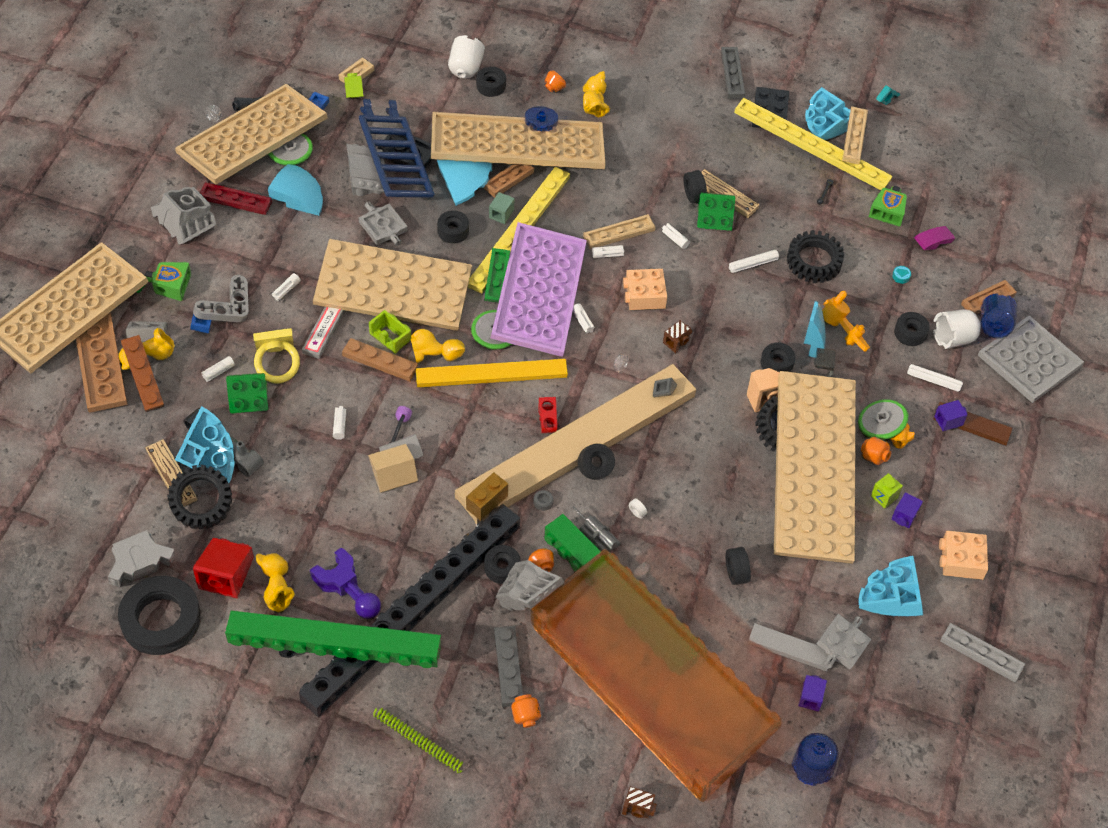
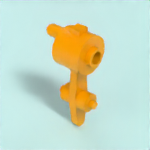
M841 291L837 297L827 299L823 303L825 307L822 309L824 321L832 326L841 324L848 334L845 337V343L852 346L856 343L864 352H867L870 346L862 337L865 333V327L863 325H856L854 327L846 318L850 313V308L843 301L847 296V292Z

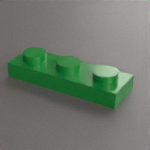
M492 248L484 301L499 303L510 250Z

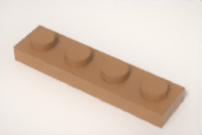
M350 338L342 351V356L409 382L415 374L416 368H418V363Z

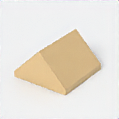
M406 444L368 455L380 493L418 481L414 458Z

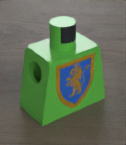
M892 186L891 189L883 188L872 203L869 217L900 227L905 214L906 194L901 193V188L898 186Z
M161 262L158 264L156 272L146 271L145 276L148 282L153 284L156 294L182 301L191 277V270L187 262Z

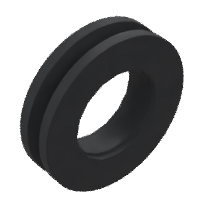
M154 576L136 583L125 593L118 608V621L124 638L134 649L146 654L163 655L179 650L192 640L200 626L201 611L197 596L187 583L171 576ZM165 599L179 605L181 608L180 617L174 625L160 631L147 630L139 623L140 612L153 601Z

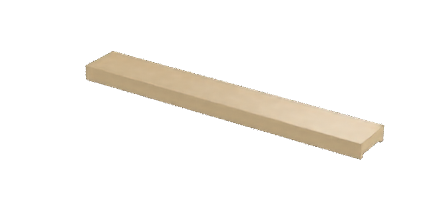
M672 364L456 489L455 499L466 509V496L495 472L508 483V497L496 508L501 504L508 508L577 467L579 454L585 447L595 443L604 444L607 447L613 446L694 398L696 388ZM673 378L677 387L672 394L654 398L653 389L655 381ZM466 510L474 519L475 524L477 525L480 522V520L476 518L473 514H471L468 510Z

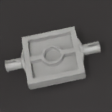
M370 201L366 202L365 207L369 212L359 217V223L375 244L379 245L387 240H392L395 246L401 245L402 241L398 238V235L407 232L408 228L393 207L387 204L383 207L375 208Z
M837 614L816 643L828 655L823 663L824 666L827 665V668H831L835 661L842 663L849 670L854 666L871 641V638L858 629L863 623L862 618L859 620L860 617L856 616L853 622L850 623Z

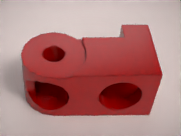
M539 397L538 413L541 434L555 433L557 431L556 397Z

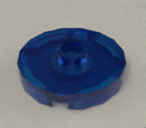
M536 106L529 108L525 112L524 121L527 126H532V129L536 131H549L558 125L559 116L551 108Z

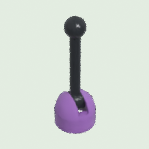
M405 406L397 408L396 418L399 422L389 443L395 442L402 423L409 421L411 418V409Z

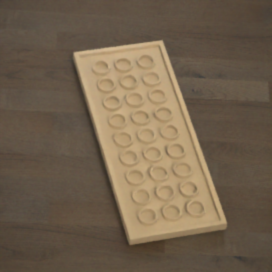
M433 112L431 159L605 169L602 122Z
M780 371L778 374L774 555L851 564L855 561L856 380Z

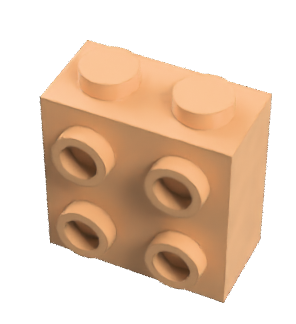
M663 269L627 270L626 278H623V288L627 289V292H625V303L629 304V310L665 309L667 292Z
M946 531L944 537L940 538L939 549L942 550L940 567H943V575L983 580L988 571L987 535Z

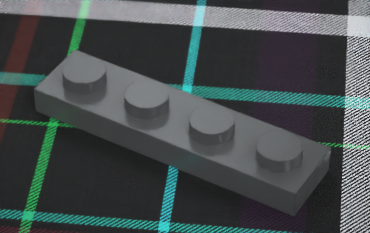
M721 47L728 99H743L745 97L738 47Z
M515 626L494 627L502 707H509L515 702L516 697L523 695Z

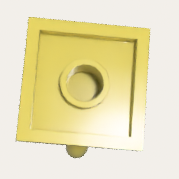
M292 329L254 333L257 351L254 357V366L257 373H265L266 381L270 383H284L294 377L299 369L300 357L294 347ZM286 349L292 357L290 370L281 376L268 374L262 366L264 353L266 351L278 352Z

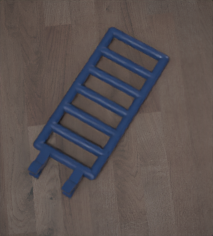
M363 99L364 107L361 106L360 110L364 115L359 116V121L385 195L387 197L433 198L434 191L406 117L399 116L396 100H389L388 102L390 108H386V113L389 116L373 114L370 99ZM367 122L401 123L403 128L369 127ZM371 134L406 135L408 141L373 139ZM376 146L411 148L412 153L377 152ZM380 159L415 160L416 165L382 164ZM385 172H419L421 178L386 177ZM389 184L424 185L426 191L391 190Z

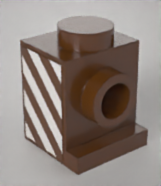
M679 320L664 331L663 343L676 354L681 345L684 346L688 343L689 336L692 334L691 327Z
M630 786L623 805L622 814L626 816L627 812H630L636 818L647 819L649 815L654 816L657 803H654L655 794Z

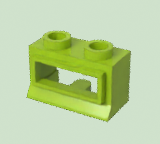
M386 310L369 322L370 334L394 354H397L399 349L411 341V329L409 326L402 324L394 314H390ZM386 326L399 337L392 340L386 330L381 331V329Z

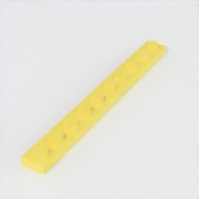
M745 98L735 108L734 113L879 190L886 188L892 179L890 174L861 159L859 165L842 161L844 150Z
M554 167L493 248L510 250L511 252L517 223L534 226L569 180L570 173ZM492 250L469 279L468 288L481 294L486 290Z

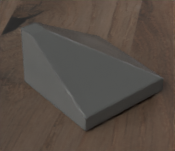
M673 378L656 380L653 397L672 394L677 387Z

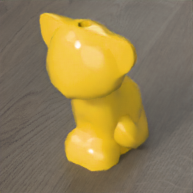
M604 71L590 77L583 86V92H585L583 96L584 112L595 115L598 118L605 116L610 110L609 106L604 103L603 97L607 86Z
M157 328L154 330V337L142 344L146 355L157 360H164L172 355L175 345L174 341L161 328ZM122 348L119 352V361L122 364V369L128 370L130 367Z
M419 329L411 335V343L417 363L421 362L425 355L437 356L440 354L443 355L446 361L451 362L463 356L465 352L464 343L458 339H449L441 344L436 340L434 334L426 329Z
M277 553L267 554L266 556L257 554L256 561L264 574L270 577L269 584L264 592V601L269 609L276 612L284 611L289 607L291 599L295 595L293 589L287 587L283 577L288 571V563Z

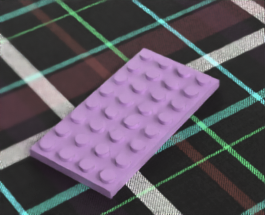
M517 223L491 339L563 357L587 240Z

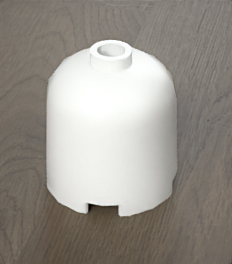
M466 35L454 39L448 60V67L452 74L464 79L471 78L477 74L485 49L481 41L476 38L475 40L468 39Z
M962 309L940 312L934 318V322H936V329L933 330L935 340L939 346L943 345L945 349L970 344L976 341L980 334L981 323L977 315L971 310Z

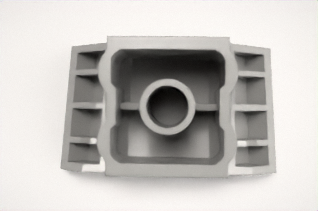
M346 144L353 195L364 196L371 193H384L369 147L359 146L358 144Z
M184 187L176 191L169 190L163 194L161 202L151 207L153 217L158 216L159 224H162L169 231L171 237L176 236L178 245L192 240L216 225L214 215L210 212L211 205L194 187Z
M147 530L112 544V552L116 562L108 576L109 584L120 587L124 579L134 582L156 573L161 564L170 566L175 557V549L156 544L152 535Z
M529 560L516 562L495 598L500 600L499 603L502 607L510 611L532 609L565 582L562 577L543 570Z

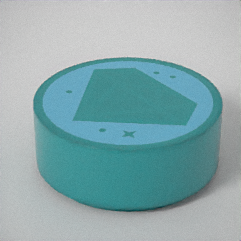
M897 266L893 271L892 277L897 283L904 284L910 280L911 271L905 266Z

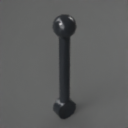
M827 180V186L821 197L817 200L819 205L824 203L823 199L829 187L833 185V180Z

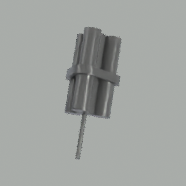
M573 507L586 521L579 530L605 556L621 544L610 532L608 526L603 525L595 516L589 515L585 518Z

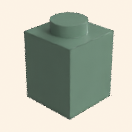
M499 192L489 206V218L505 224L514 211L515 198Z

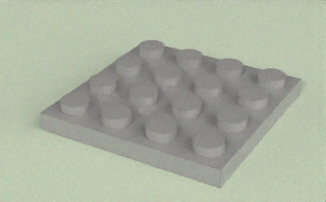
M1031 316L1023 319L978 353L982 360L1032 403L1084 364L1082 359Z

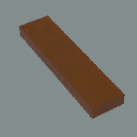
M967 412L964 425L956 427L1005 446L1013 429Z

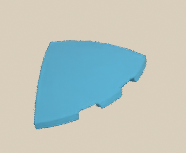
M821 87L810 99V106L805 113L809 131L823 140L845 133L848 127L850 109L845 107L844 101Z
M437 160L440 172L455 205H459L475 195L474 191L478 188H484L489 181V172L492 171V163Z
M286 165L268 188L269 197L286 202V207L320 216L323 207V196L319 183L303 168L296 165Z
M815 301L804 343L811 345L809 357L823 360L826 340L825 322L819 301Z
M201 406L175 460L190 468L193 465H197V467L205 465L206 468H209V466L214 467V470H219L226 477L228 483H230L235 464L232 440L222 422L213 413Z
M909 556L894 560L889 563L888 568L882 571L877 569L868 577V583L865 588L860 590L859 608L891 616L923 615L914 557Z

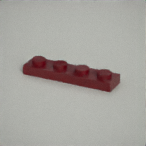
M207 182L204 183L200 194L208 202L262 215L267 214L272 204V198Z

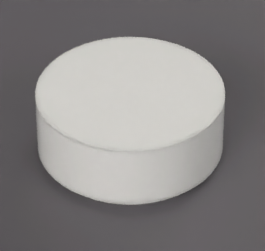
M635 498L629 503V508L636 517L643 518L647 514V509L638 499Z

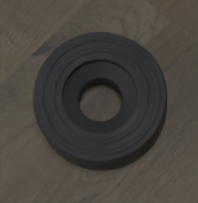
M491 66L481 69L476 76L477 90L487 97L501 95L506 89V75L504 71Z
M700 170L684 174L683 182L686 196L690 203H697L700 200V193H707L704 176Z
M455 210L441 214L437 221L439 237L447 243L464 241L469 234V220L467 216ZM457 225L458 228L450 229L449 226Z
M903 313L897 319L894 329L895 336L902 344L918 346L927 338L929 322L919 313ZM907 327H915L917 331H909Z
M771 343L762 352L761 367L763 370L770 368L777 372H791L795 363V353L790 346L784 343ZM779 357L783 362L777 363L773 358Z
M600 443L585 447L578 457L580 472L592 480L607 477L615 466V456L612 450ZM594 456L599 457L601 460L599 467H595L592 464Z
M498 545L491 548L484 559V570L487 577L495 583L503 584L515 563L521 562L520 555L514 548L507 545ZM499 561H506L508 566L506 568H499L497 563Z
M745 548L727 549L725 559L731 583L738 585L750 582V562Z

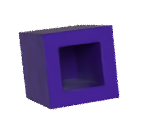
M959 400L938 406L934 417L942 431L963 426L967 417V410L961 405Z
M905 492L891 520L901 526L910 528L923 501Z
M806 675L798 706L819 712L827 680L816 675Z

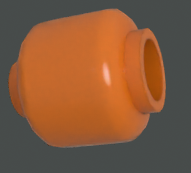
M872 437L866 439L862 444L861 452L863 458L867 461L881 465L891 457L889 443L879 438Z
M531 694L516 697L515 702L511 705L514 722L516 724H523V728L535 726V721L541 717L538 699L532 697Z

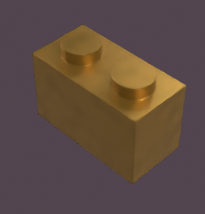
M493 472L466 496V510L480 521L483 520L508 497V483Z

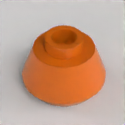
M548 72L545 79V87L550 92H558L566 87L565 80L557 72Z
M546 548L538 549L529 556L528 560L547 572L552 571L554 554L551 550Z

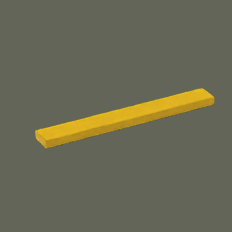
M566 359L416 368L417 387L567 378L568 376Z

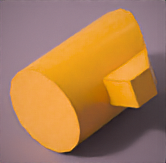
M908 423L902 432L889 438L898 449L903 448L914 439L915 432H909L910 426Z

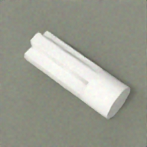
M669 223L663 226L662 232L682 249L689 246L690 241Z
M623 245L592 248L593 258L624 256Z
M293 273L272 293V296L277 301L281 300L301 281L299 276Z
M575 304L573 306L574 315L585 333H592L595 328L582 305Z
M228 356L201 372L202 376L208 382L234 367L235 363Z
M343 406L335 407L333 438L343 439L345 436L346 409Z

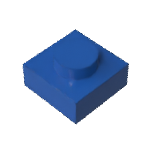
M314 92L308 99L322 110L329 103V97Z
M193 314L190 330L209 333L211 320L198 319Z

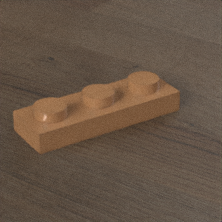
M513 164L491 178L484 186V189L495 198L499 192L504 193L533 174L534 168L531 165Z
M1004 280L964 299L961 305L966 310H971L977 315L1015 297L1017 292Z

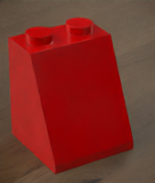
M212 538L193 567L198 589L238 598L254 559L252 547L245 543H233L224 538Z

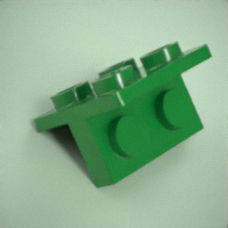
M700 193L697 208V227L731 231L735 195Z
M265 373L226 376L230 413L268 410V386Z

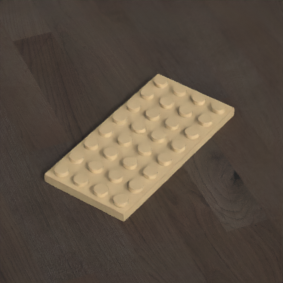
M285 84L177 146L175 149L176 153L214 184H218L317 124H320L328 117L325 111Z
M329 239L313 298V305L377 316L386 310L388 313L394 314L401 321L458 331L472 265Z
M101 242L0 319V348L31 374L147 284L148 279Z

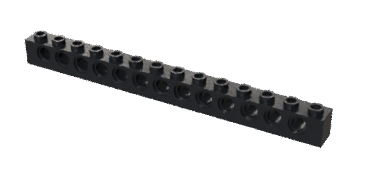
M504 504L494 508L484 521H480L470 534L467 533L457 546H453L443 559H439L428 573L425 572L414 586L411 585L400 599L394 600L390 608L385 613H380L375 622L368 627L411 631L484 562L485 556L491 548L502 545L520 528V517ZM424 591H430V593H428V594H425V593H422V592H424ZM410 604H415L416 606H415V607H409L408 605H410ZM395 618H401V620H399V621H395V620H393V619H395ZM334 656L327 667L321 668L313 680L306 682L301 687L299 692L300 702L319 718L378 661H361L357 659L356 662L351 663L348 661L357 658H338ZM336 673H341V674H342V675L339 676V677L333 676V675L336 674ZM321 687L327 688L325 691H318Z

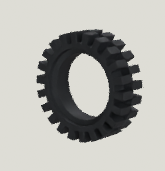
M811 230L810 235L805 231L803 236L798 234L796 238L794 237L789 245L787 264H789L790 270L793 269L792 273L794 275L799 273V279L805 276L806 282H809V278L813 279L812 283H817V279H819L820 283H824L825 278L827 281H830L832 277L835 278L842 267L844 249L843 246L840 247L841 243L839 241L835 242L836 238L834 236L829 239L830 234L826 233L825 236H822V231H818V235H816L815 230ZM807 247H817L828 252L832 261L825 266L815 267L805 263L799 253Z
M776 395L763 405L757 414V421L755 422V426H758L756 429L757 434L761 433L759 436L760 441L765 439L766 442L763 445L766 448L768 445H771L772 448L770 450L772 452L777 449V434L771 426V415L778 410V397Z
M193 465L192 469L187 467L182 474L180 472L176 474V479H172V486H169V494H167L168 504L173 515L183 525H188L192 529H195V527L204 529L206 526L211 528L212 524H219L220 519H224L226 513L230 511V504H232L230 485L226 477L219 470H214V467L209 466V468H206L205 465H201V467ZM198 480L211 482L219 492V499L215 507L204 514H193L187 511L181 501L182 493L186 486Z

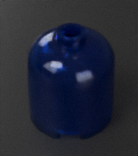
M998 293L989 295L983 300L980 307L981 328L987 336L1001 339L1009 336L1016 326L1017 304L1009 295L1007 297Z
M811 733L805 736L799 743L792 759V766L797 774L796 777L803 783L812 786L828 782L833 776L839 757L838 747L834 740L826 734Z

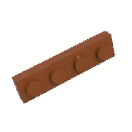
M140 335L121 340L145 412L164 407Z

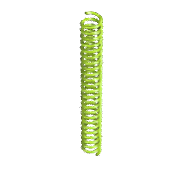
M375 708L373 716L377 717L378 720L380 719L388 727L390 726L394 731L401 733V736L408 738L412 743L415 742V745L422 747V750L429 752V755L432 754V757H436L440 762L442 761L443 764L449 766L450 769L453 768V771H457V774L462 772V770L459 772L458 770L462 766L463 761L455 769L459 762V759H457L451 767L456 756L448 764L452 754L449 755V752H446L444 755L445 749L441 752L442 747H440L434 755L438 748V745L434 747L435 742L431 744V740L428 741V738H425L423 741L424 735L420 738L421 733L417 735L418 731L414 732V728L411 729V726H408L406 729L407 724L403 726L404 721L400 723V719L397 720V717H394V715L390 716V712L387 713V710L383 711V708L375 715L377 708Z

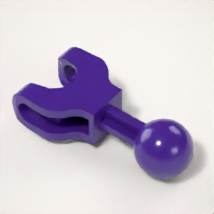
M339 548L334 552L336 554V563L338 564L336 568L325 570L319 565H315L310 569L312 580L322 591L336 592L341 597L348 593L355 601L356 613L361 618L372 619L380 613L381 601L379 597L373 593H364L357 586L353 557L343 548Z

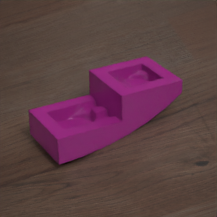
M946 226L926 230L914 237L923 250L937 249L939 244L952 243L955 239Z

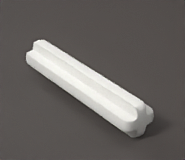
M771 250L729 263V270L731 273L778 260L779 253L777 250Z
M914 364L909 366L907 372L908 375L955 391H960L963 382Z

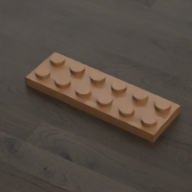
M109 312L76 338L89 413L128 405L112 315Z

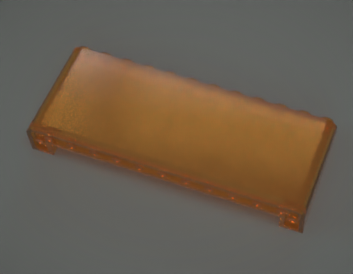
M606 549L602 550L567 578L564 584L530 609L531 623L537 633L701 802L706 801L781 728L782 722L779 715L774 711L771 712L766 707L765 702L759 696H755L744 681L740 682L735 677V673L730 667H725L720 662V658L716 653L710 652L705 647L704 642L699 637H695L689 627L676 618L671 609H666L662 605L657 595H652L647 590L644 582L638 581L633 576L632 571L627 566L624 567L619 562L618 557Z

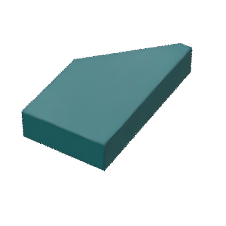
M886 85L876 99L887 105L893 97H899L900 93Z

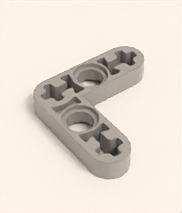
M235 275L231 278L229 286L230 303L197 301L194 305V316L205 320L244 322L249 311L247 279L241 275ZM241 296L244 300L237 301L234 297ZM223 309L226 313L219 314L216 310Z

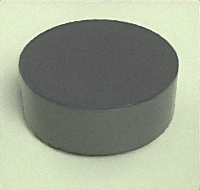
M545 490L538 491L534 495V506L541 511L549 510L553 506V495Z

